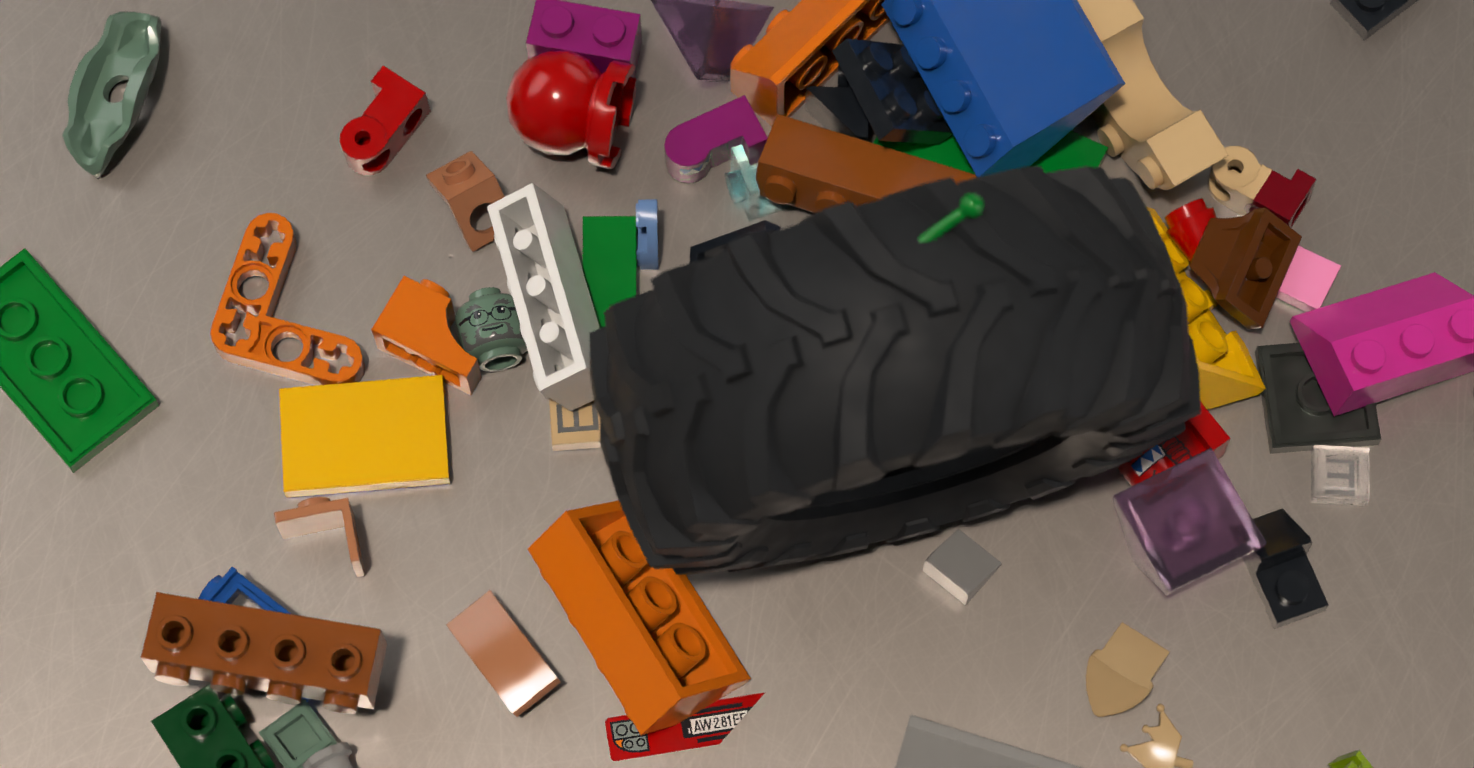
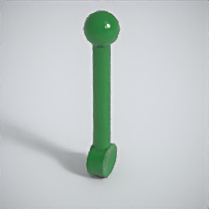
M975 193L964 195L960 199L959 207L924 232L918 238V241L929 242L935 240L966 217L976 218L980 216L984 210L983 198Z

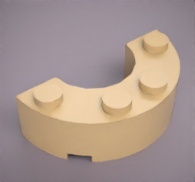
M1077 0L1125 82V85L1091 113L1100 128L1097 131L1100 143L1108 147L1107 153L1111 157L1119 155L1150 189L1159 188L1162 190L1176 187L1229 156L1201 110L1192 111L1184 107L1170 93L1160 79L1144 44L1142 33L1144 17L1134 1Z

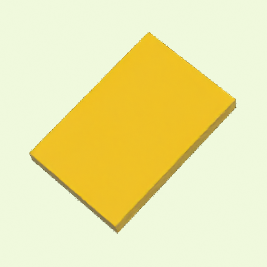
M443 375L279 389L283 490L286 498L450 484Z

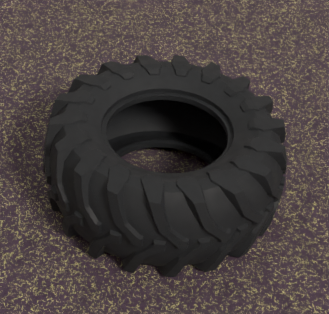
M1040 166L1022 167L960 181L958 184L950 177L923 183L883 196L882 200L855 206L851 201L835 205L801 220L799 224L776 232L775 230L751 233L727 243L728 251L710 259H703L664 271L651 279L653 290L612 304L604 312L606 326L590 333V379L595 407L600 416V444L617 498L632 533L650 567L655 569L672 568L675 574H696L723 570L735 572L825 558L867 549L870 543L883 540L893 543L940 530L939 525L960 519L965 523L1010 508V503L1028 497L1035 500L1077 483L1076 479L1083 476L1092 477L1142 455L1143 450L1179 435L1186 429L1185 421L1201 414L1199 369L1193 341L1188 332L1187 304L1167 248L1149 210L1132 181L1125 177L1109 178L1102 167L1086 166L1045 173ZM975 193L983 198L984 210L980 216L976 218L966 217L935 240L929 242L918 241V238L924 232L957 209L960 199L964 195Z

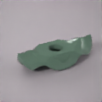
M118 12L110 15L107 18L100 41L85 54L73 76L68 95L69 120L63 132V139L75 161L97 179L103 174L113 154L138 121L149 86L155 76L159 58L162 23L158 16L139 12ZM128 80L123 100L116 103L109 102L108 97L112 87L120 81Z

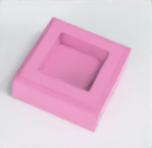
M1298 245L1276 298L1305 312L1321 308L1341 265Z

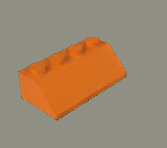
M801 0L790 12L787 9L782 10L770 22L766 35L754 46L747 44L733 58L730 64L731 92L738 98L745 95L753 111L771 127L777 114L791 117L805 103L806 87H822L838 71V62L832 52L833 49L845 39L870 40L890 21L881 5L885 0Z
M619 500L565 511L528 548L529 553L540 569L542 577L550 585L567 613L570 623L578 631L595 659L598 669L606 677L623 705L627 717L634 723L640 735L677 725L742 687L751 679L686 574H675L672 568L655 569L650 567L632 533Z

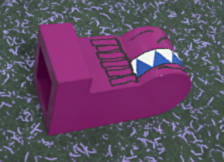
M743 95L670 130L665 138L664 151L667 172L673 179L689 184L698 182L707 175L710 168L741 155L745 158L748 166L758 163L768 137L746 96Z

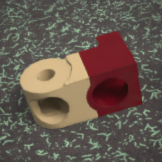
M1241 146L1226 147L1225 150L1229 156L1211 166L1208 190L1212 197L1241 216L1254 209L1267 208L1292 228L1311 198L1316 178L1297 169L1290 180L1263 164H1259L1255 155L1247 148Z

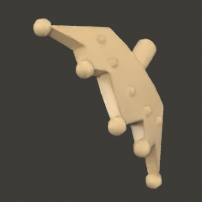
M1163 704L1156 706V710L1159 712L1158 726L1149 727L1144 725L1142 727V731L1149 734L1150 741L1132 746H1127L1126 744L1120 746L1122 752H1128L1144 768L1193 767V760L1177 756L1182 736L1165 714Z

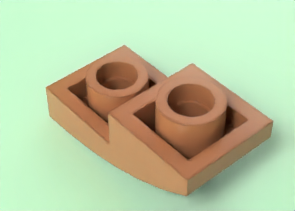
M490 590L446 624L483 676L516 717L561 683L535 646L524 635L501 602Z

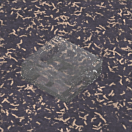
M1314 445L1311 451V503L1366 506L1370 500L1369 448Z

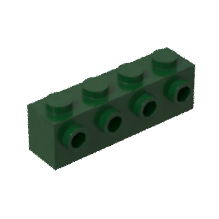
M210 684L151 720L180 768H277L260 740L257 739L253 743L248 744L238 729L247 720L231 695L227 694L219 699L215 691L210 687Z

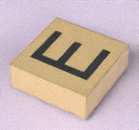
M551 398L549 399L553 451L601 448L600 416L595 407L594 400L570 411Z

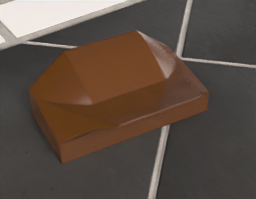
M1267 208L1254 209L1241 217L1211 218L1203 232L1189 267L1210 288L1214 300L1248 330L1263 328L1302 236Z

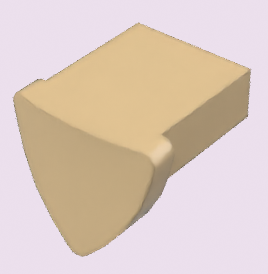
M1122 622L1103 649L1094 650L1088 660L1086 690L1094 715L1104 717L1122 713L1144 700L1154 686L1151 681L1162 667L1170 651Z

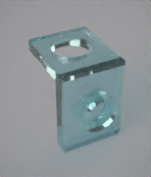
M739 145L731 148V172L725 173V182L733 203L741 202L748 222L794 207L788 204H777L760 196V189L755 179L758 164L750 166L743 146Z

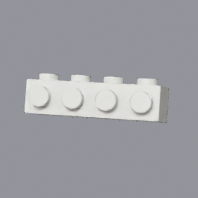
M531 183L488 205L487 208L494 229L495 243L500 251L505 268L507 286L513 297L518 314L520 332L529 353L535 384L546 399L551 398L566 409L573 411L594 400L590 379V333L600 329L564 206L537 185Z

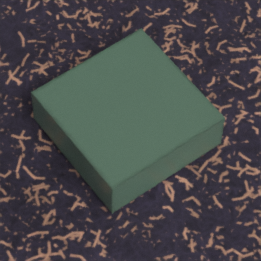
M305 699L259 732L261 738L283 768H303L302 765L310 756L325 747L337 744V741Z

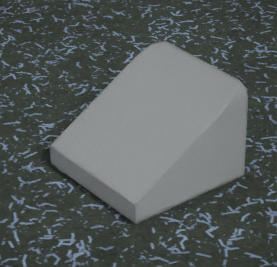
M957 529L925 560L923 572L966 606L1001 566V562L960 529Z

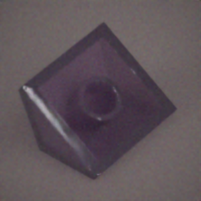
M1212 448L1117 493L1112 498L1132 562L1166 595L1265 547L1267 544Z

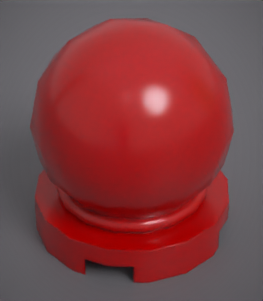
M571 50L547 51L529 58L514 72L507 91L506 101L509 123L525 144L547 155H570L586 147L590 165L612 169L615 167L622 152L621 148L613 146L618 126L629 127L637 85V78L631 77L635 70V65L614 60L610 62L607 70L601 73L589 58Z

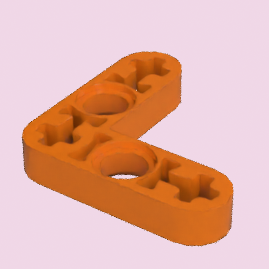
M277 213L258 215L246 228L211 326L210 335L217 353L222 359L230 363L313 385L360 382L365 372V363L360 347L354 340L342 335L272 317L292 263L297 242L292 226L285 217ZM272 231H278L282 243L273 242L267 255L269 266L261 262L264 256V247L260 237L269 238ZM260 276L269 282L266 293L254 300L242 297L239 294L242 282L249 277ZM233 307H236L246 313L243 327L249 338L248 340L239 339L235 346H230L225 333H235L238 329L241 318L238 310L233 309ZM285 338H295L303 344L300 356L290 362H282L273 356L275 345ZM314 345H319L317 348L321 358L337 360L340 353H346L352 366H342L338 374L333 373L329 362L314 358L313 361ZM312 361H313V362H314V367H313V368H309V366L311 365V363H312Z

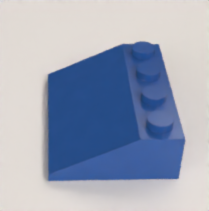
M885 0L881 4L977 177L1031 166L1125 85L1124 80L1077 0Z

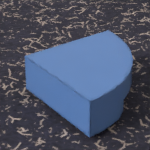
M657 199L638 200V203H636L637 266H640V270H659Z

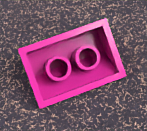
M1436 272L1295 315L1290 319L1293 330L1334 416L1474 372V295Z

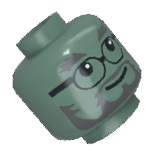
M496 287L482 288L472 292L469 295V301L457 310L455 325L460 346L478 359L479 367L482 371H502L521 362V355L527 351V346L520 332V322L512 295L501 293L500 289Z

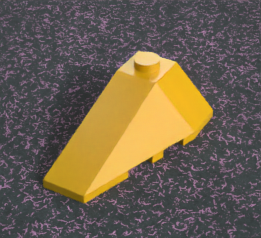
M1147 207L1167 248L1186 300L1188 332L1193 341L1199 369L1200 401L1209 410L1259 395L1266 388L1245 343L1237 331L1225 333L1211 312L1218 303L1214 300L1209 290L1203 291L1195 281L1187 276L1184 269L1189 266V260L1166 234L1168 228L1156 210Z

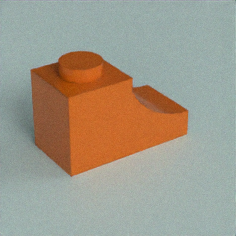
M403 276L371 329L377 349L431 376L443 375L445 383L472 395L482 378L478 359L466 352L451 334V326L455 321V312L452 299L449 298V293L433 281L422 279L418 283Z

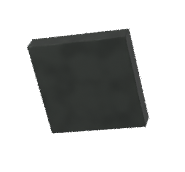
M1300 343L1257 346L1255 350L1257 370L1266 388L1261 392L1270 454L1374 446L1380 443L1381 434L1376 403L1334 416Z

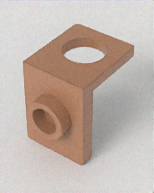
M472 151L426 175L429 184L450 207L471 251H475L495 240L493 226L486 230H476L470 224V216L477 206L484 203L492 204L504 198V194L495 175Z
M313 497L299 502L298 508L274 512L275 523L282 539L345 527L350 560L357 577L365 576L355 516L348 498L330 501L327 497Z

